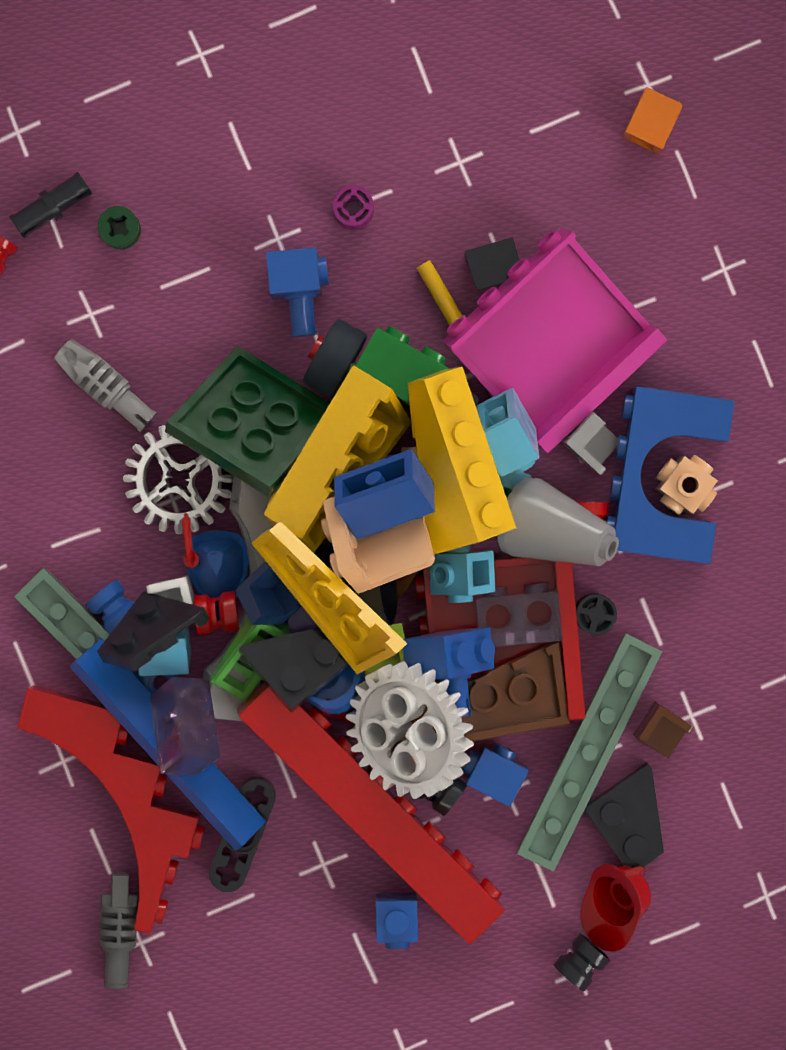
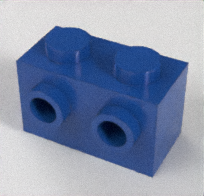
M412 449L334 477L335 508L357 540L435 512L434 482Z

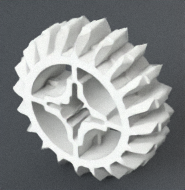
M162 425L159 426L161 440L157 441L154 435L148 432L144 435L145 440L150 445L147 450L139 444L133 446V450L142 457L140 461L134 459L126 460L125 464L127 466L137 468L136 475H124L123 481L128 483L136 482L137 489L129 490L125 495L127 498L140 496L142 501L133 507V511L139 513L147 507L150 512L144 519L146 524L150 525L159 516L162 518L159 524V531L165 532L169 527L170 521H175V533L182 534V518H184L185 513L170 512L157 504L162 498L172 493L180 494L194 509L186 513L191 518V530L196 532L199 531L197 517L201 516L210 525L214 522L212 515L208 512L211 507L219 513L225 511L226 508L216 500L219 496L231 498L232 492L221 488L222 482H233L234 475H222V468L202 455L186 464L178 463L169 455L165 448L183 443L166 433V426ZM155 456L162 467L163 478L154 487L155 489L149 492L146 474L148 466ZM167 461L172 468L181 472L196 466L195 469L189 472L190 479H185L189 481L187 489L192 496L181 486L169 487L162 491L170 484L169 478H174L169 476L172 469L167 464ZM210 464L213 475L212 487L208 497L203 501L195 487V479Z

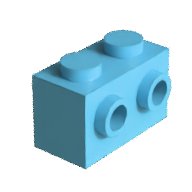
M512 387L477 405L476 408L495 465L501 476L503 477L511 472L519 474L532 467L535 460L539 459L536 427L514 388Z

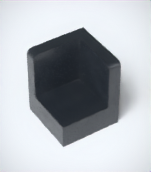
M513 237L470 249L464 253L477 290L503 284L509 278L507 273L510 268L519 261Z

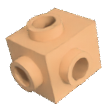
M693 455L691 459L681 456L676 461L670 458L656 477L661 481L655 488L656 491L663 495L660 502L677 515H680L682 511L687 514H694L697 509L701 512L705 511L717 495V492L712 488L718 480L710 475L714 469L696 455ZM687 477H691L696 481V489L692 493H687L682 488V482Z

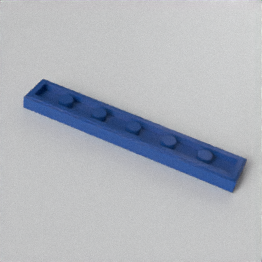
M102 639L98 640L69 667L235 851L241 848L266 823L265 819L130 670L104 663L101 660L97 650L104 641Z

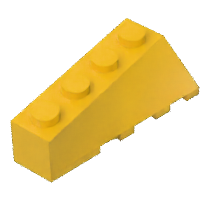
M463 367L445 369L409 382L408 393L413 438L416 439L417 458L434 482L435 512L424 516L434 555L475 544L517 528Z

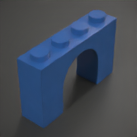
M637 386L632 388L631 395L625 394L621 418L628 419L626 435L618 436L615 459L622 460L620 476L613 475L609 495L610 500L616 501L614 517L607 516L606 523L614 527L616 537L619 540L617 551L711 564L717 523L671 517L658 511L647 500L643 492L641 468L648 452L657 443L672 436L729 442L735 401Z

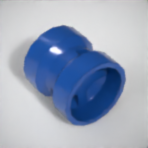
M118 579L107 585L85 604L92 614H103V627L109 634H111L135 603V601H131L127 597L125 599L122 597L125 588Z

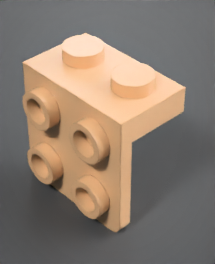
M335 496L322 501L326 518L321 520L322 528L328 541L333 544L334 553L330 554L334 573L339 578L344 577L358 594L427 568L434 563L435 557L424 516L357 540L336 510Z

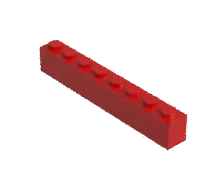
M263 682L237 708L238 716L469 945L505 911L499 900L503 895L502 892L487 877L480 881L470 871L475 867L473 863L459 849L452 853L442 843L446 839L445 835L430 820L424 825L414 815L418 809L405 795L401 797L397 795L395 797L388 789L385 791L383 789L384 778L382 776L371 780L370 774L373 768L371 766L368 768L359 766L360 761L356 757L361 752H352L351 748L354 744L346 736L343 735L337 739L327 729L332 723L317 707L314 706L309 711L302 704L291 713L266 683Z

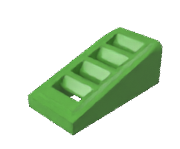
M247 618L212 674L210 681L245 702L262 679L254 669L238 660L241 657L239 648L251 642L269 639L259 632L261 629L271 634L272 638L291 634L290 627L286 623L282 625H251L249 618ZM233 669L247 677L245 682L242 683L229 675V671Z

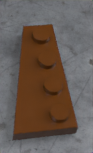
M553 641L467 680L472 715L461 717L463 723L473 725V729L464 734V737L471 741L570 724L558 642ZM427 706L421 716L411 721L412 724L424 716L428 710Z

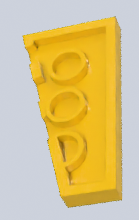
M281 521L252 542V545L356 674L390 658L407 645L386 622Z

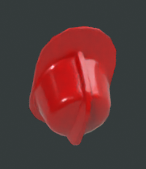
M602 864L596 867L591 875L581 904V922L587 937L595 946L604 951L616 952L625 948L632 939L639 919L650 906L651 891L644 878L646 872L644 867H616L610 864Z

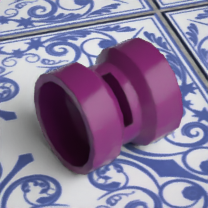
M349 185L338 191L333 201L334 217L338 224L349 230H360L369 224L373 217L374 204L373 198L366 189L357 185Z

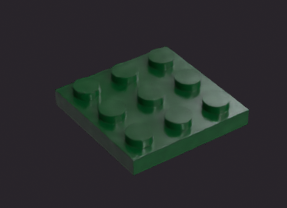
M237 346L166 422L165 432L269 497L287 476L330 403Z

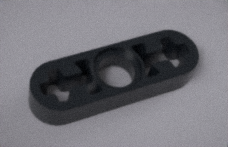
M263 777L248 779L244 782L239 792L251 803V797L246 795V791H254L257 785L265 788L263 795L268 797L269 800L267 803L260 802L256 811L263 816L266 823L255 833L254 840L250 844L242 846L236 851L222 836L209 871L211 883L220 891L233 892L243 885L276 800V791L273 784ZM224 846H227L235 853L248 854L246 861L240 856L238 857L234 871L240 874L239 878L232 877L229 883L223 882L221 880L222 873L217 871L218 866L225 867L231 855V853L223 852Z

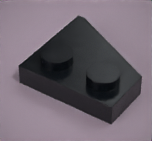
M143 591L97 650V653L104 663L136 671L151 661L157 653L166 651L179 641L175 636L177 633L194 622L199 627H202L210 618L203 607L152 593L148 594Z
M319 627L245 644L239 648V653L291 713L349 666Z
M646 762L591 800L585 808V811L623 866H630L632 868L637 866L644 867L664 853L653 772L650 765Z

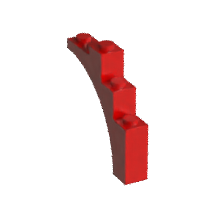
M32 685L27 689L17 728L48 739L74 755L99 778L117 803L131 833L138 862L139 903L134 930L150 934L154 924L162 925L168 901L161 899L165 883L173 885L179 861L172 860L173 855L188 858L192 848L200 849L205 831V826L198 824L201 813L154 801L155 796L163 797L168 776L162 772V769L152 758L117 749L118 744L126 745L129 732L102 703Z

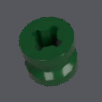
M124 206L107 208L98 220L97 229L100 237L108 246L114 249L125 250L131 248L138 242L141 236L139 219L130 209Z

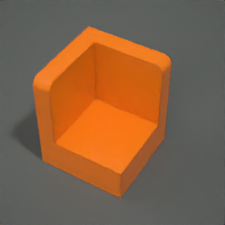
M646 87L621 138L659 155L681 112L682 104Z

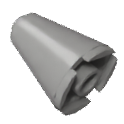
M525 477L515 485L507 497L517 528L498 535L501 551L514 557L601 566L606 561L612 560L615 556L619 540L616 537L614 527L544 480Z

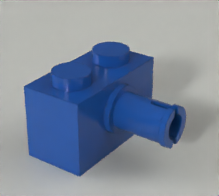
M316 247L266 252L270 295L273 300L284 299L289 301L291 337L317 335L313 298L322 296L321 286L329 285L326 257L318 258Z
M490 627L446 630L403 639L407 643L403 647L404 661L408 668L420 663L422 675L432 669L436 670L435 680H449L446 690L449 695L460 693L461 696L455 703L456 707L468 708L469 710L462 717L472 715L467 678H470L472 673L494 669L495 647L491 640Z

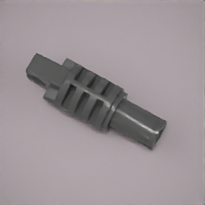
M112 872L111 894H101L99 946H101L102 951H105L104 987L110 989L128 988L130 952L136 946L137 930H134L137 916L138 895L128 894V873Z

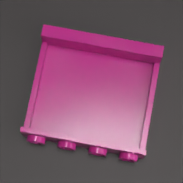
M561 228L559 231L554 229L547 233L537 245L539 250L528 260L523 258L515 263L507 273L509 278L498 289L496 287L488 289L478 299L477 304L479 307L468 317L463 315L456 319L446 331L449 335L442 341L492 397L512 387L514 388L536 427L538 447L546 453H549L667 341L659 329L650 325L580 246L575 240L577 236L574 232L565 228Z

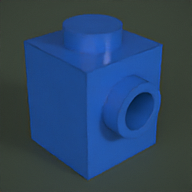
M496 742L493 748L483 744L479 752L472 750L469 755L470 762L465 764L462 769L464 773L468 774L465 779L466 785L511 807L529 770L527 766L514 760L517 755L516 752Z
M416 893L376 894L377 943H385V948L406 949L410 947V942H418Z

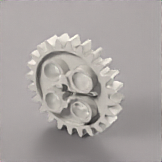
M405 661L394 666L388 664L365 676L366 681L355 687L359 695L351 699L350 704L356 710L346 714V719L355 723V727L346 733L348 736L355 737L358 740V743L351 748V751L362 752L364 755L359 766L364 767L370 764L373 768L370 774L371 780L382 776L384 778L383 789L385 791L396 785L399 797L410 791L412 798L416 799L423 794L430 797L438 791L446 789L453 784V780L464 773L461 767L470 762V757L464 751L474 746V742L465 738L464 734L472 730L473 725L462 722L461 717L466 715L469 710L468 708L456 707L455 703L461 695L459 692L451 695L446 692L449 685L448 679L437 684L435 682L436 670L432 669L422 675L420 663L408 668ZM427 706L428 710L424 716L412 724L411 721L421 716L422 711ZM405 736L407 739L399 743L396 746L393 754H391V749L396 744V742L400 741Z

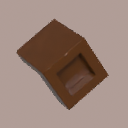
M655 701L633 736L669 759L686 732L690 734L694 726Z

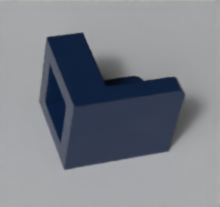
M267 562L261 564L236 589L251 625H282L301 607V604Z

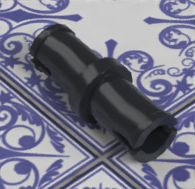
M79 172L74 173L75 175L49 192L44 189L38 193L40 198L16 214L9 216L24 239L53 218L58 221L63 217L62 212L92 194Z

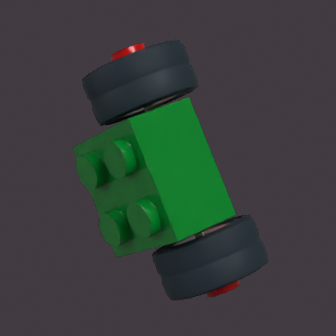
M337 319L326 337L323 338L319 335L307 357L312 359L304 375L303 382L312 389L318 390L321 394L332 398L354 365L393 389L398 400L410 407L409 382L450 368L443 365L447 359L446 357L426 346L422 352L408 345L410 341L409 336L391 326H388L386 331L377 327L359 361L355 363L367 339V334L358 328L352 327L344 320ZM472 394L476 406L479 398Z

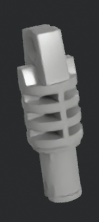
M75 340L67 341L54 357L55 361L75 384L104 409L108 408L111 410L114 408L135 426L139 432L157 414L155 410L148 407L129 390L131 386L128 384V380L99 355Z

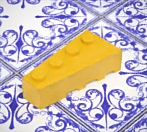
M352 366L281 486L270 498L263 515L272 526L281 521L313 553L316 551L326 537L321 520L326 518L322 501L335 496L334 477L385 459L411 424L393 389L358 367Z

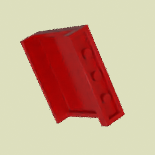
M522 557L494 560L495 592L472 595L473 601L462 603H449L448 595H431L429 567L423 569V575L415 576L417 600H425L427 616H419L420 636L446 630L490 627L491 640L495 647L494 668L553 641L558 642L569 720L586 719L572 563ZM489 670L481 671V672H477V673H472V674H471V677H470V678H467V680H469V679H471V678H473V677H475V676H478V675H480V674H482V673H484V672H487V671H489Z

